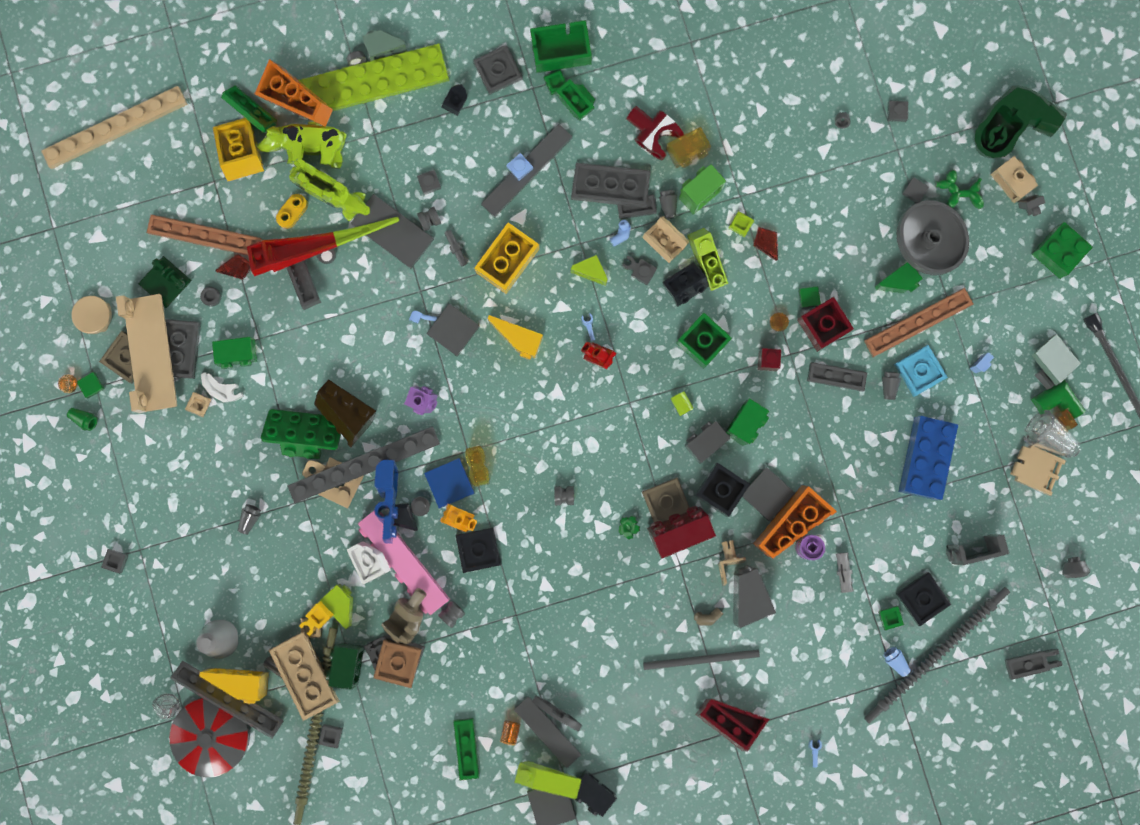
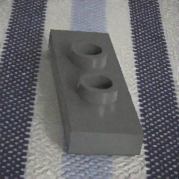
M305 260L286 267L302 309L306 310L320 304L321 300Z

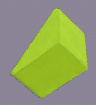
M597 255L571 267L572 274L606 286L608 279Z

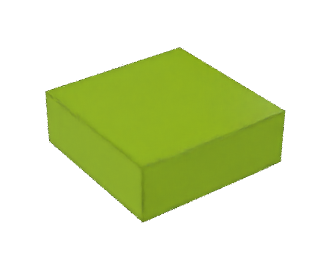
M738 211L729 229L745 238L755 220Z

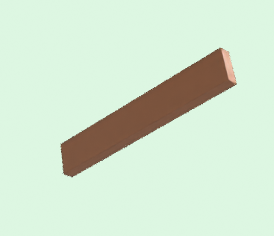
M152 214L146 232L155 236L248 255L246 246L263 240L254 236Z
M963 288L864 340L872 357H875L972 306L973 302L966 289Z

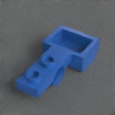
M394 460L380 461L376 466L375 487L380 497L385 498V501L379 502L375 506L374 512L378 520L383 523L382 540L387 544H393V538L397 536V526H394V519L398 518V507H395V500L397 498L399 470ZM389 509L388 515L380 516L381 510Z

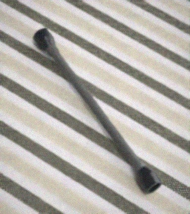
M1098 312L1084 318L1083 320L1087 328L1094 333L1095 337L1099 338L1098 340L1107 358H1109V362H1111L1115 373H1117L1116 375H1118L1117 377L1122 386H1124L1123 388H1125L1124 390L1129 399H1131L1130 402L1140 419V402H1138L1139 400L1131 384H1129V380H1127L1124 371H1122L1123 369H1121L1122 367H1120L1121 365L1117 358H1115V354H1113V350L1108 345V341H1106L1107 338L1104 336L1105 332Z

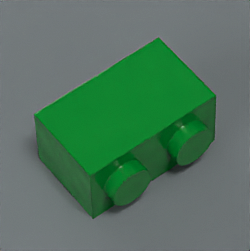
M252 337L212 342L214 364L221 367V369L233 368V365L240 364L241 367L251 366L252 362H257L255 339Z

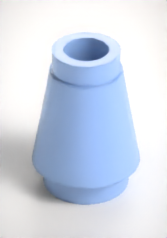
M892 647L884 653L885 662L900 674L901 677L911 672L900 649Z

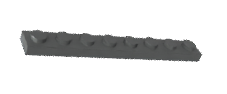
M432 426L289 484L287 487L295 504L376 471V466L380 461L394 460L398 462L440 443Z

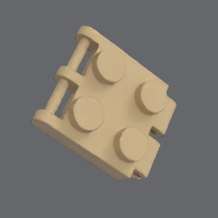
M1029 445V447L1022 446L1017 456V459L1021 460L1022 463L1015 462L1010 473L1016 477L1014 481L1052 496V488L1055 481L1059 479V471L1062 464L1065 465L1066 460L1033 445ZM1058 462V465H1057V468H1056V470H1055V473L1053 474V470H1054V468H1055V465H1056V463ZM1050 478H1052L1048 489H1046Z

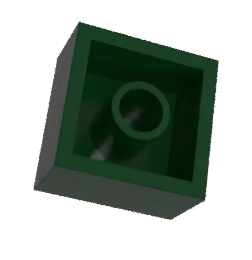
M340 643L334 649H331L329 660L332 661V665L326 675L329 687L352 690L359 684L364 646Z

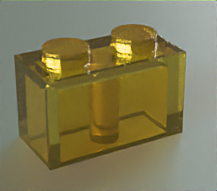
M701 127L667 143L666 151L676 169L689 166L692 160L696 158L699 160L709 155L708 152L711 149V145Z

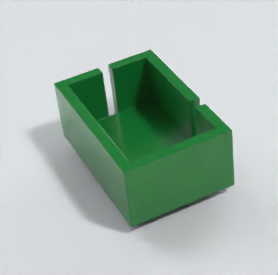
M586 20L570 22L569 34H566V23L530 28L536 73L591 65L592 54Z

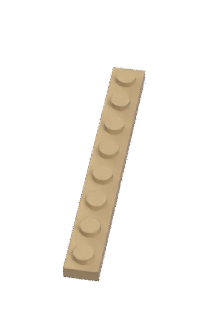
M176 86L41 150L48 167L54 169L188 104L179 86Z

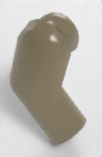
M716 607L710 614L697 612L694 615V620L700 626H711L723 613Z

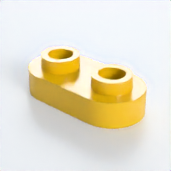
M293 194L276 215V221L282 228H292L307 210L308 202L301 194ZM299 200L300 204L295 206L294 202ZM288 215V219L283 221V216Z

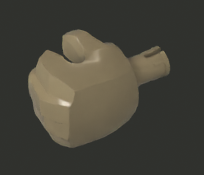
M416 588L410 599H398L394 606V612L388 620L382 623L384 631L397 643H411L419 631L423 619V611L419 605L427 596L426 592L420 588Z

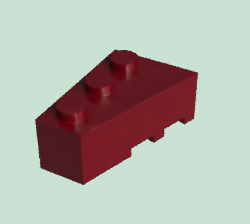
M706 699L695 714L737 748L748 752L770 720L713 699Z

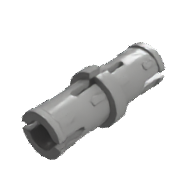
M848 553L836 554L838 564L837 575H839L841 593L854 591L851 579L853 572L850 570Z

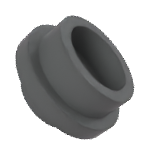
M417 497L411 502L410 508L414 515L424 516L430 510V503L426 498Z

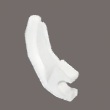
M206 372L201 374L202 385L209 395L222 402H233L244 397L242 393L234 395L233 392L239 388L238 385L220 384L211 374Z

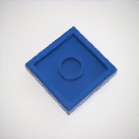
M460 458L424 473L439 509L447 506V504H452L475 494Z

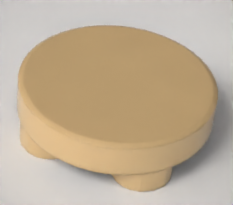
M85 296L79 299L73 306L71 313L73 324L78 330L87 334L105 332L112 318L110 304L97 296Z

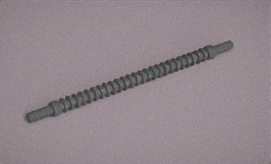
M1004 587L992 599H988L984 603L985 606L981 605V610L977 609V613H973V617H969V621L965 620V624H961V628H957V632H953V636L949 635V639H945V643L940 644L941 647H936L937 651L933 650V654H929V658L924 659L925 662H920L921 666L917 665V669H913V673L908 674L909 677H904L905 680H901L900 685L896 684V689L892 688L893 691L888 692L889 695H885L884 700L880 699L877 702L878 705L864 717L866 722L870 724L883 711L886 712L890 708L889 705H893V701L897 702V697L901 698V694H905V690L910 689L909 686H914L913 682L917 683V679H921L922 674L926 675L925 671H930L929 668H933L934 663L938 664V659L942 660V656H946V652H950V648L954 649V644L958 645V641H962V637H966V633L970 634V629L974 630V626H978V622H982V618L986 619V615H990V611L993 612L997 609V605L1010 591Z

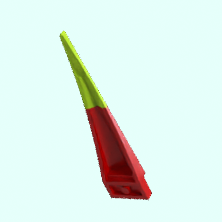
M393 217L334 232L257 242L246 246L251 272L254 276L271 270L273 272L279 271L397 223L400 220L398 217Z

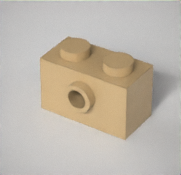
M1015 156L990 174L1013 203H1016L1038 186L1035 177L1026 171L1023 163Z

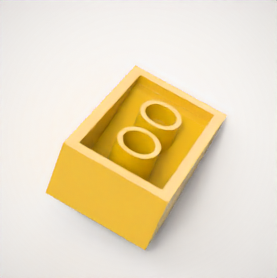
M243 118L213 127L219 164L227 181L264 171L262 158L256 146L257 141L250 121Z
M209 668L200 672V677L234 698L244 700L243 703L254 704L256 701H260L261 698L267 696L269 672Z

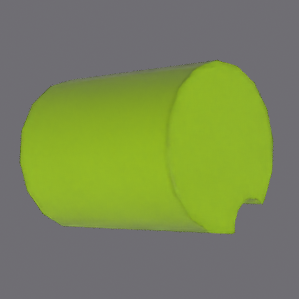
M685 391L670 398L679 416L694 409Z

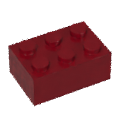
M700 506L690 507L686 510V513L681 515L679 513L669 516V520L664 522L656 521L651 524V527L647 528L654 548L661 559L716 537L708 514Z

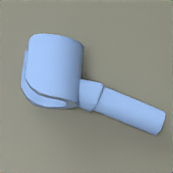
M413 311L409 320L419 323L420 319L436 321L437 317Z
M589 313L591 320L585 321L582 315V324L588 330L590 341L595 340L592 330L593 316Z
M810 740L808 746L813 754V767H818V750L821 749L822 742L818 740V747L813 748V741Z

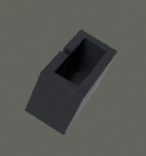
M585 770L579 777L581 783L577 799L575 800L580 804L584 802L589 806L587 809L593 815L597 816L599 814L603 817L616 801L617 795L603 783L600 784L596 777Z

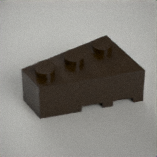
M329 379L317 391L314 405L328 421L333 423L337 428L336 431L339 435H343L351 448L372 424L376 410Z

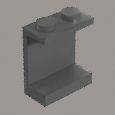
M999 534L984 536L988 550L986 552L966 557L963 545H947L948 550L946 551L948 560L955 565H968L1010 553L1005 535Z

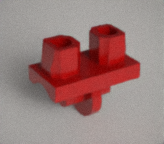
M585 342L581 349V352L585 354L584 360L606 370L612 365L613 357L617 354L611 349Z

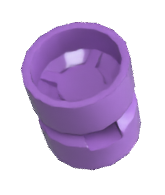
M805 535L797 540L795 550L799 557L803 559L817 560L823 556L825 544L816 535Z

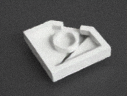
M364 541L347 549L363 585L391 571L384 554Z

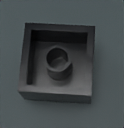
M715 463L694 496L724 516L729 517L750 484L721 464Z

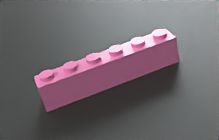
M374 511L358 523L360 526L359 532L364 538L368 537L372 541V544H370L372 547L384 554L389 567L395 570L397 580L401 584L404 582L407 585L409 595L412 596L416 588L426 592L427 596L419 605L425 614L429 613L432 615L450 600L398 533L396 538H393V544L384 543L382 540L383 523L378 520Z

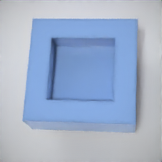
M521 153L506 165L518 181L533 169V166Z
M989 352L981 355L970 369L974 373L985 372L992 365L990 361L994 357Z

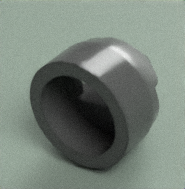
M839 112L836 115V127L843 129L850 125V116L847 112Z

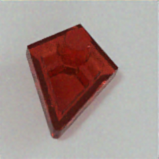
M758 227L753 246L777 261V232Z
M236 254L215 271L244 280L251 270L250 262L240 254Z

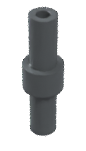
M451 230L446 231L444 234L450 244L449 248L452 254H455L461 267L467 265L468 263L462 253L463 249L460 243L456 241Z

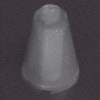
M1044 410V414L1040 415L1038 413L1030 420L1025 429L1028 432L1027 437L1024 436L1026 443L1065 458H1072L1079 454L1080 443L1051 411Z

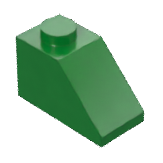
M907 262L876 285L875 288L876 290L903 294L908 290L912 292L920 286L918 282L923 278Z

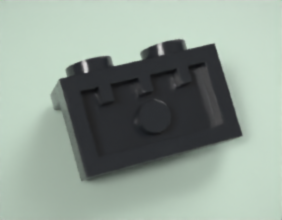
M694 262L662 282L665 289L673 297L677 307L687 303L692 297L704 292L709 287L706 276Z

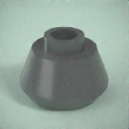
M1070 557L1067 562H1064L1062 575L1065 578L1086 577L1090 573L1085 560H1080V557Z

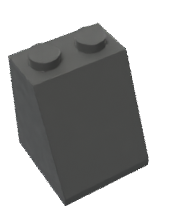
M748 565L737 570L738 573L734 574L733 623L738 628H742L773 615L776 611L758 569L751 566L748 567Z

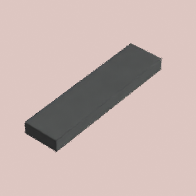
M529 696L514 709L566 768L581 756V753L547 715L532 703V699Z

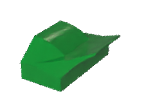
M569 79L556 90L560 101L579 121L594 110L593 105L596 99L583 84H574Z

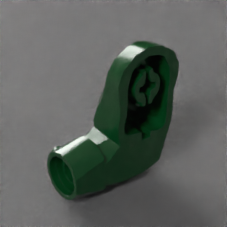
M1014 85L995 101L983 116L975 131L974 143L976 150L987 158L1005 157L1012 152L1019 136L1027 127H1032L1033 130L1052 137L1061 127L1067 113L1054 102H1050L1042 94L1027 87Z

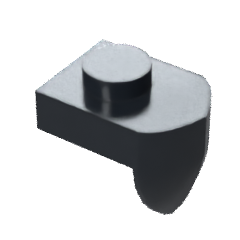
M462 84L451 87L441 108L456 116L459 115L467 100V92Z

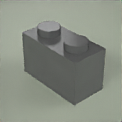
M717 421L713 423L707 422L701 428L703 432L698 436L694 433L686 440L688 444L685 448L699 464L704 462L731 439Z

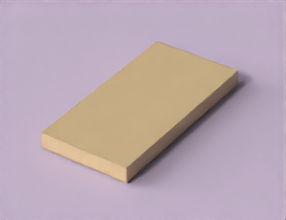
M305 631L269 649L303 721L340 702L333 687L328 686L329 681H326V673Z

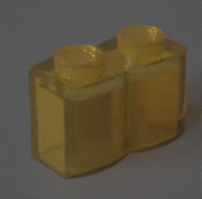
M481 446L466 448L465 457L468 465L471 467L469 476L472 484L475 487L489 485L491 478L490 472L485 466V451Z

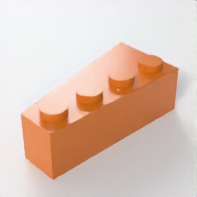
M269 59L255 95L326 127L333 109L282 66Z
M801 485L753 544L766 556L775 558L794 544L796 540L805 536L808 531L820 525L830 515L832 516L837 511L809 486Z

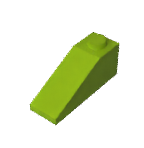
M531 761L519 763L515 783L532 789L577 799L581 779Z

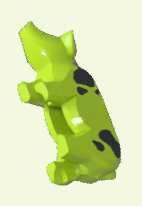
M308 122V125L289 124L280 127L272 126L267 129L264 139L256 144L260 152L286 150L288 154L287 164L294 165L297 158L302 160L304 154L313 156L321 154L320 164L340 169L343 163L341 152L345 144L346 133L340 132V130L334 127L319 126L315 122Z
M299 158L295 160V166L290 170L289 179L293 184L334 208H342V214L348 221H351L355 214L368 215L370 213V208L363 202L366 197L365 193L354 192L351 194L347 187Z

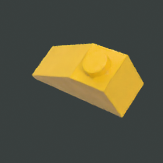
M488 316L490 324L520 353L521 357L528 360L531 357L536 358L543 339L542 334L499 318Z

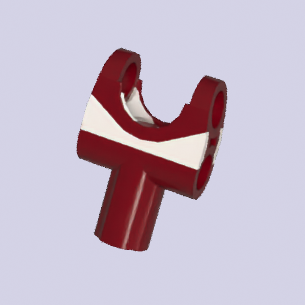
M636 106L626 118V120L641 131L635 138V142L647 153L659 160H664L667 156L659 145L658 139L660 137L669 135L681 140L684 136L682 129L676 122L662 111H658L651 118Z

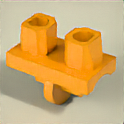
M447 504L446 510L443 513L444 516L440 520V522L466 533L468 530L473 531L477 520L473 519L474 514Z

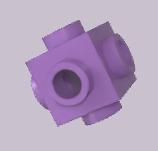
M418 386L410 387L404 405L413 408V412L420 415L431 413L437 406L436 399L438 395L432 393L433 390L426 386H422V388Z

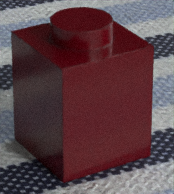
M762 348L758 354V370L778 371L780 369L781 349Z

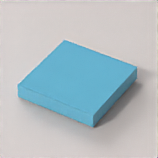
M929 345L894 364L913 397L948 378Z

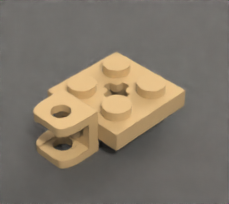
M331 457L326 465L310 460L307 462L302 475L306 478L342 462ZM310 467H315L316 472L314 474L310 473ZM364 476L346 482L343 487H334L318 495L348 508Z

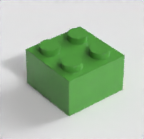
M712 164L707 168L703 166L697 171V176L693 180L689 178L682 184L683 188L680 190L679 199L693 215L718 195L726 183V180Z

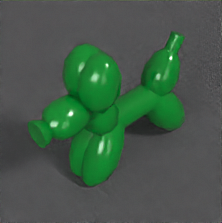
M955 170L948 172L946 180L935 182V188H948L952 194L946 204L951 208L957 205L960 197H969L974 207L978 209L983 208L984 201L978 193L981 186V178H978L977 182L971 185L970 190H959V187L955 184L957 180Z

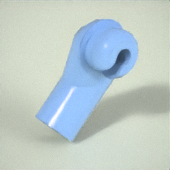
M627 220L619 222L618 234L609 239L613 247L629 238L631 226Z

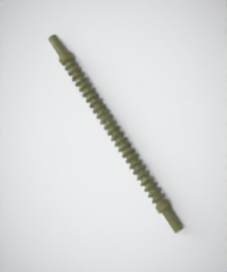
M333 627L329 628L327 644L323 648V654L325 655L322 657L324 661L321 662V665H323L326 675L332 665L329 657L331 649H334L337 628ZM322 711L310 719L312 721L309 724L311 729L308 730L310 732L307 735L309 740L306 741L308 746H305L307 749L304 752L306 757L303 758L305 760L302 763L304 768L301 769L303 774H300L302 779L299 780L301 785L298 786L300 790L297 791L298 796L295 799V804L297 805L294 825H301L304 806L308 802L306 796L309 795L307 790L310 789L308 784H311L309 779L312 778L310 773L313 772L311 768L314 767V764L312 762L315 761L313 757L316 756L314 751L317 750L315 746L318 744V733L321 732L319 728H321L320 722L323 721L321 719L324 715Z

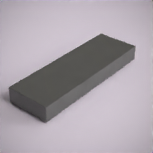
M811 362L807 381L864 392L868 372Z

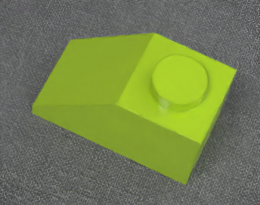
M337 584L320 601L334 614L333 616L345 629H348L352 626L353 597L350 595L352 591L345 584L343 586Z

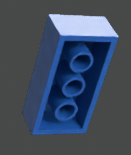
M925 416L914 417L898 492L932 500H943L959 424Z

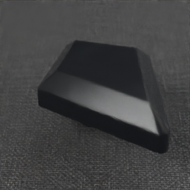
M409 503L395 504V507H398V518L394 519V525L418 531Z

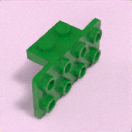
M271 409L266 417L261 441L280 444L282 455L288 457L320 459L321 449L336 450L338 448L341 434L339 435L336 431L337 428L324 415Z

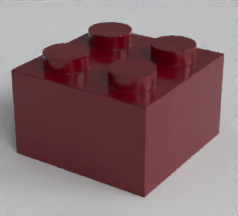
M834 297L797 319L817 352L854 330Z

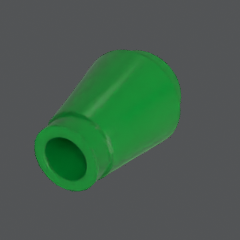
M70 408L67 412V418L84 431H91L97 425L98 419L93 413L75 408Z

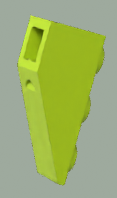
M702 228L688 234L687 237L701 271L707 278L710 290L713 291L728 284L711 232Z

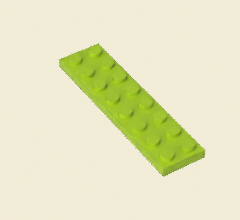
M435 44L299 79V81L330 106L333 111L448 82L449 77L440 44Z

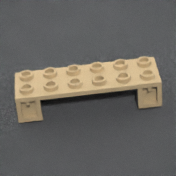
M156 294L132 299L124 295L117 296L118 316L125 318L135 386V391L129 392L131 411L143 413L177 407L162 295Z

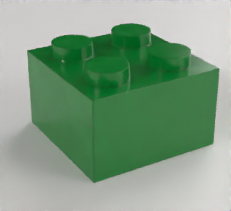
M1063 222L1049 233L1031 255L1061 279L1071 273L1093 246L1067 223Z
M703 313L678 339L676 344L704 369L729 343L732 337L708 315Z
M749 398L743 403L725 432L731 439L742 446L751 444L759 435L756 432L758 428L764 427L767 423L769 410Z

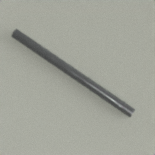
M758 649L643 662L644 670L757 658L760 657Z

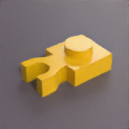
M319 601L305 615L308 619L303 621L299 627L302 629L305 625L309 626L310 631L307 635L310 636L316 631V628L318 630L322 628L334 614Z

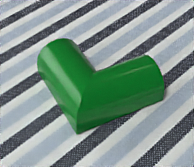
M1065 379L1060 384L1044 390L1031 399L1041 415L1058 406L1067 421L1073 420L1086 412Z

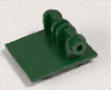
M163 256L159 260L156 258L152 261L153 268L138 285L150 295H162L163 307L167 309L192 280Z

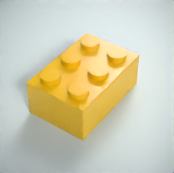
M508 222L474 267L475 272L507 294L539 251V244Z

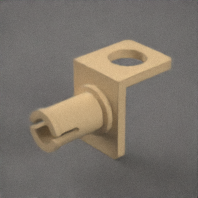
M733 540L729 541L728 544L727 541L721 543L725 560L720 561L718 566L723 586L727 584L724 566L740 564L746 561V557H736Z

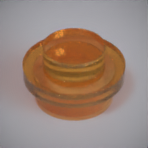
M778 312L771 316L769 323L774 331L781 332L788 327L789 319L784 313Z
M66 374L58 380V387L64 393H73L77 388V380L73 375Z

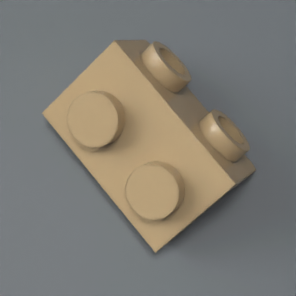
M664 216L660 217L657 223L642 236L668 263L677 257L689 243V240Z

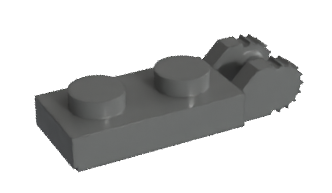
M1059 650L1038 651L1006 659L1005 664L1009 679L1014 680L1043 673L1062 666V661L1055 660L1048 663L1046 658L1059 654Z

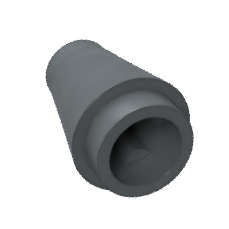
M675 190L660 192L659 200L665 218H675L677 208Z
M884 372V377H882L884 399L896 400L901 382L900 373Z
M246 504L245 508H242L237 531L248 535L261 516L259 514L261 510L253 505Z

